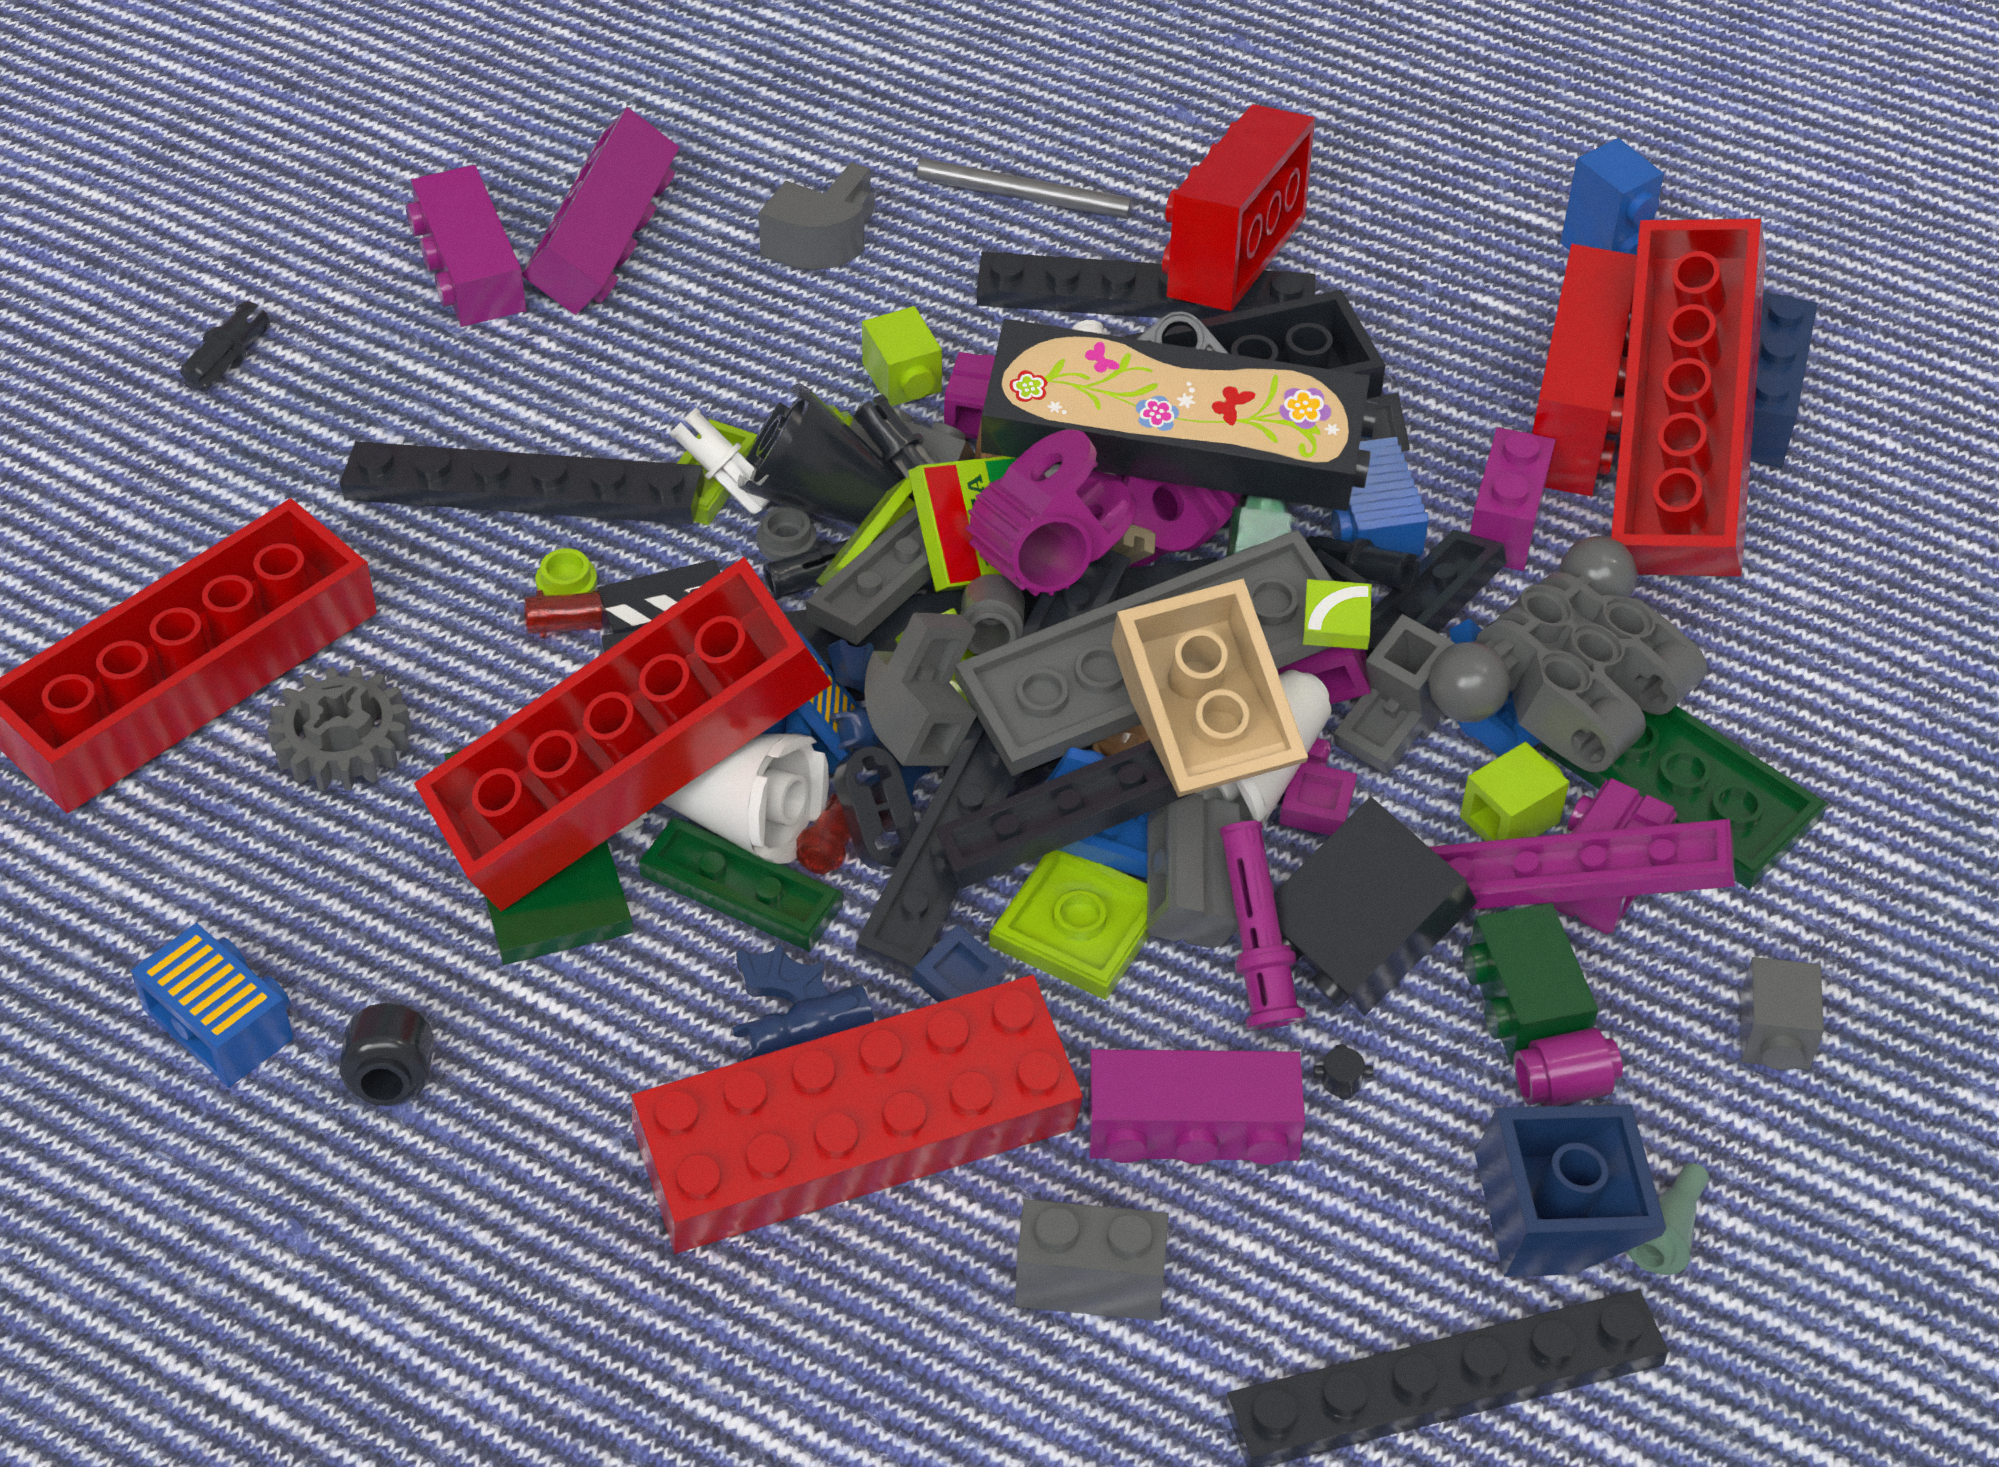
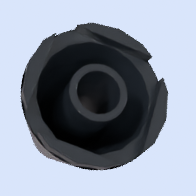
M801 383L795 384L789 392L798 396V398L789 408L779 402L771 412L745 459L755 466L750 480L739 474L738 488L748 494L858 528L885 493L903 479L811 389Z

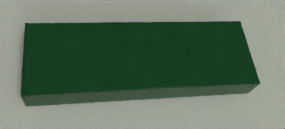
M676 817L671 819L639 860L640 876L808 952H811L843 907L842 891L784 865L765 861L759 855L757 857L730 841Z

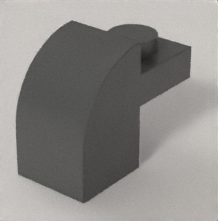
M850 162L825 194L785 180L758 212L760 255L793 267L812 270L837 267L858 257L865 250L864 225L869 221L875 206V195L871 193L870 168Z
M913 613L895 651H873L870 657L864 689L868 718L877 737L903 766H950L978 714L949 683L955 672V664L961 661L976 631L963 615Z
M1402 614L1365 660L1371 693L1361 696L1333 732L1335 745L1388 775L1416 737L1419 736L1426 740L1442 716V712L1431 698L1428 677L1430 667L1436 657L1445 648L1455 643Z

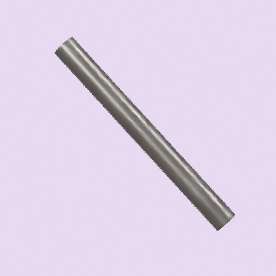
M925 158L920 159L917 169L918 180L1122 219H1129L1132 209V198Z

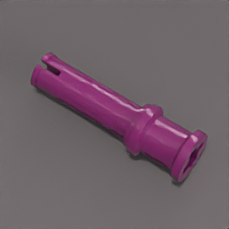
M1257 820L1237 822L1219 829L1224 846L1231 894L1243 950L1242 953L1237 955L1235 968L1236 973L1244 975L1251 1013L1245 1019L1246 1029L1249 1031L1280 1028L1307 1020L1306 1009L1298 1007L1291 971V966L1297 962L1295 952L1291 951V947L1283 945L1274 889L1262 834L1263 825L1261 821Z

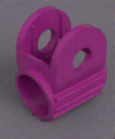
M1073 429L1063 430L1035 443L1009 466L1001 479L989 483L980 494L976 495L973 508L968 510L971 516L970 525L966 526V530L972 534L973 539L969 544L979 551V556L1020 590L1026 588L1034 596H1037L1039 592H1047L1050 596H1053L1054 591L1064 588L1069 589L1071 584L1082 577L1089 563L1104 555L1126 533L1134 520L1137 502L1127 486L1118 481L1101 482L1098 479L1089 487L1076 493L1075 491L1085 482L1092 469L1097 466V452L1094 444L1084 432ZM1062 462L1059 469L1049 478L1045 476V473L1055 463ZM1097 513H1103L1098 520L1094 516Z
M1119 475L1123 478L1125 486L1134 495L1137 502V510L1132 524L1156 533L1154 554L1130 564L1129 568L1143 567L1165 554L1176 553L1182 550L1189 552L1198 548L1227 522L1238 506L1242 494Z

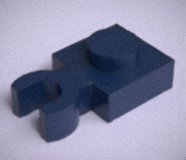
M957 924L913 968L911 980L939 1003L1001 984L1006 977L1009 967L963 927Z

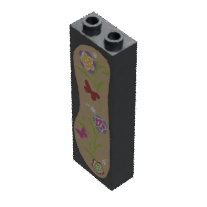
M1004 318L982 412L981 453L1019 458L1041 439L1059 431L1073 429L1084 432L1094 444L1097 452V466L1092 469L1094 471L1348 511L1352 487L1365 488L1371 451L1359 450L1360 438L1372 439L1378 402L1366 401L1370 379L1368 375ZM1057 462V463H1055V464H1056V465H1061L1062 462Z

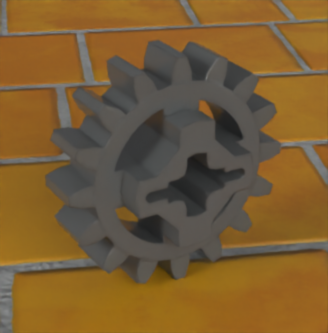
M329 667L326 672V679L322 681H317L311 675L306 674L302 676L305 687L302 691L299 692L295 689L285 688L282 691L285 706H272L270 709L273 725L268 726L267 729L272 751L276 754L279 768L281 770L292 768L294 781L299 784L308 780L311 776H315L318 790L325 791L332 780H341L345 791L352 790L354 777L363 775L371 783L378 781L376 767L383 765L394 769L398 765L396 750H408L410 745L407 731L411 730L408 707L403 704L401 690L398 686L387 689L385 676L380 673L365 681L361 667H354L348 677H339L335 667ZM377 716L381 719L379 728H376L374 724V719ZM304 728L305 738L301 741L299 733Z

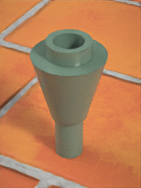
M1696 1163L1685 1164L1672 1188L1658 1197L1666 1225L1663 1235L1626 1251L1629 1257L1644 1270L1662 1275H1672L1683 1271L1687 1267L1690 1260L1695 1225L1696 1203L1709 1181V1174L1701 1165Z

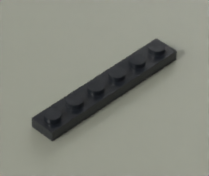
M981 252L977 284V306L1162 318L1171 312L1183 311L1201 320L1315 295L1316 274L1264 270L1230 312L1167 297L1168 275L1163 274L1161 263Z
M355 441L340 480L344 500L690 525L694 523L699 499L705 484L702 465Z
M1640 1289L1230 1391L1226 1395L1225 1409L1246 1466L1269 1467L1664 1366L1669 1350Z

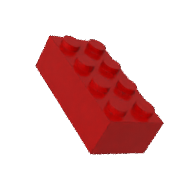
M1252 104L1237 122L1233 121L1230 124L1227 133L1218 144H1212L1208 155L1198 166L1192 167L1188 178L1178 189L1174 188L1171 191L1165 210L1166 222L1172 223L1171 240L1165 248L1162 259V272L1168 275L1167 297L1230 312L1233 310L1306 217L1315 117Z
M1571 244L1532 430L1534 435L1556 439L1546 488L1592 497L1597 473L1609 475L1616 440L1605 439L1606 434L1616 435L1619 432L1622 419L1624 397L1614 395L1624 396L1631 325L1629 314H1632L1637 255Z

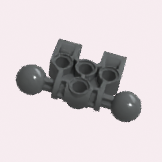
M1604 535L1587 537L1575 542L1562 557L1559 572L1548 575L1538 585L1526 587L1512 606L1477 635L1476 641L1460 642L1445 648L1430 667L1428 687L1431 698L1442 714L1462 723L1479 722L1493 716L1507 700L1510 690L1513 692L1512 698L1519 725L1585 771L1597 773L1605 771L1643 736L1646 723L1642 710L1656 715L1668 713L1705 679L1707 663L1702 651L1671 622L1640 599L1630 598L1635 589L1638 576L1634 558L1623 543Z

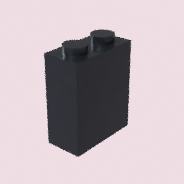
M1371 796L1274 893L1283 945L1291 947V951L1295 952L1296 961L1301 958L1317 972L1310 981L1334 1006L1339 1009L1348 1001L1364 1017L1477 903L1466 879Z

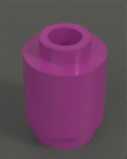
M1596 1027L1530 1041L1528 1049L1516 1051L1514 1055L1517 1084L1527 1105L1542 1103L1544 1107L1562 1106L1611 1095L1614 1091L1615 1079H1620L1623 1074L1622 1059L1616 1042L1612 1038L1605 1039Z

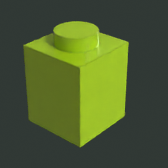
M915 306L862 321V364L880 394L887 397L891 406L942 392V349Z
M1525 741L1468 775L1460 818L1485 841L1537 837L1560 823L1570 782L1564 777L1554 762L1543 758Z

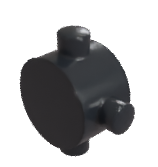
M1344 1044L1336 1045L1333 1050L1328 1052L1323 1065L1313 1066V1078L1321 1079L1324 1088L1329 1093L1339 1096L1341 1100L1351 1099L1352 1095L1360 1090L1363 1079H1373L1374 1074L1373 1066L1365 1065L1363 1057L1357 1051L1348 1048Z

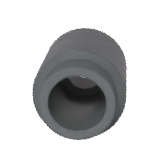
M989 574L978 577L966 587L963 593L960 615H963L976 629L967 647L976 655L1022 638L1025 610L1024 595L1022 590L1005 576Z

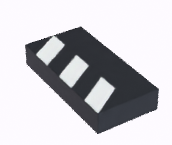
M716 560L597 587L598 601L610 634L638 630L689 595L690 590L699 588L721 573Z

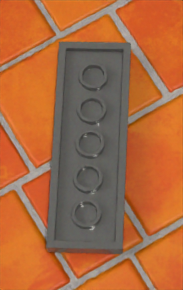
M1297 529L956 663L955 679L971 707L978 713V719L1010 774L1014 776L1064 756L1069 748L1081 749L1142 724L1130 700L1111 644L1118 611L1244 578L1275 667L1279 669L1331 648L1328 646L1303 645V626L1307 579L1333 580Z

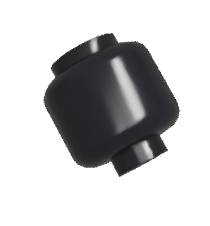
M385 1002L369 1005L357 1012L346 1026L341 1050L339 1074L344 1086L355 1097L379 1106L406 1103L418 1096L428 1083L435 1038L429 1022L418 1011L402 1004Z

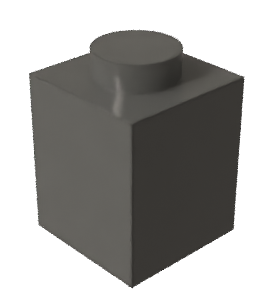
M1752 957L1739 996L1741 1063L1766 1065L1776 1070H1789L1793 1068L1810 1070L1824 1032L1821 964Z

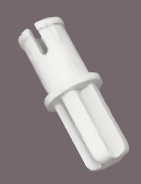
M696 407L685 417V420L701 435V439H697L681 422L669 435L675 438L708 471L705 475L708 480L713 476L749 513L755 515L770 500L748 494L738 488L737 483L739 474L750 480L754 466L745 460L746 458L738 451L742 446L739 443L733 446Z

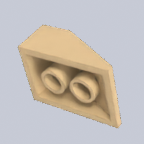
M1244 578L1117 612L1111 644L1130 700L1178 797L1307 762L1308 755Z

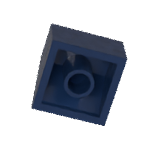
M1632 1104L1506 1107L1495 1109L1474 1154L1504 1277L1573 1275L1663 1235L1666 1225Z

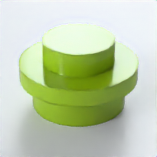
M570 548L557 549L547 554L541 561L535 576L536 588L539 595L550 603L556 605L577 604L589 598L597 587L596 569L582 552Z

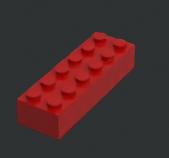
M1761 219L1640 220L1611 535L1612 539L1623 543L1632 554L1638 575L1742 577L1766 249Z
M292 498L286 500L0 677V750L66 814L70 813L375 615L377 609L368 562Z
M744 556L414 782V785L467 878L502 912L831 686L832 683Z
M1034 974L631 1094L632 1128L674 1254L1073 1131L1083 1099L1082 1092Z

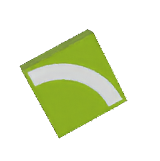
M1307 579L1303 645L1368 650L1372 584Z

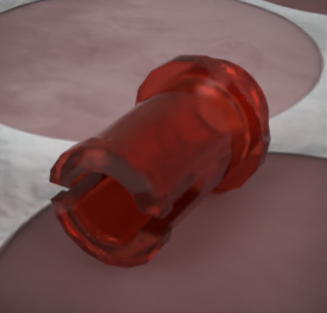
M536 590V596L524 597L527 634L539 633L540 639H546L547 632L586 629L602 630V610L599 591L544 596L543 590Z
M835 793L826 802V807L814 825L803 829L796 839V846L798 848L796 856L798 861L807 870L816 874H826L830 870L839 868L846 858L845 846L851 839L839 798Z

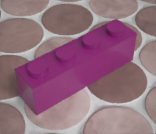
M626 107L599 136L522 271V276L575 316L591 300L600 304L618 281L619 277L612 272L614 267H621L637 246L638 241L632 237L633 232L636 231L638 233L647 224L657 208L651 202L652 197L657 198L673 179L676 172L669 166L680 147L629 107Z

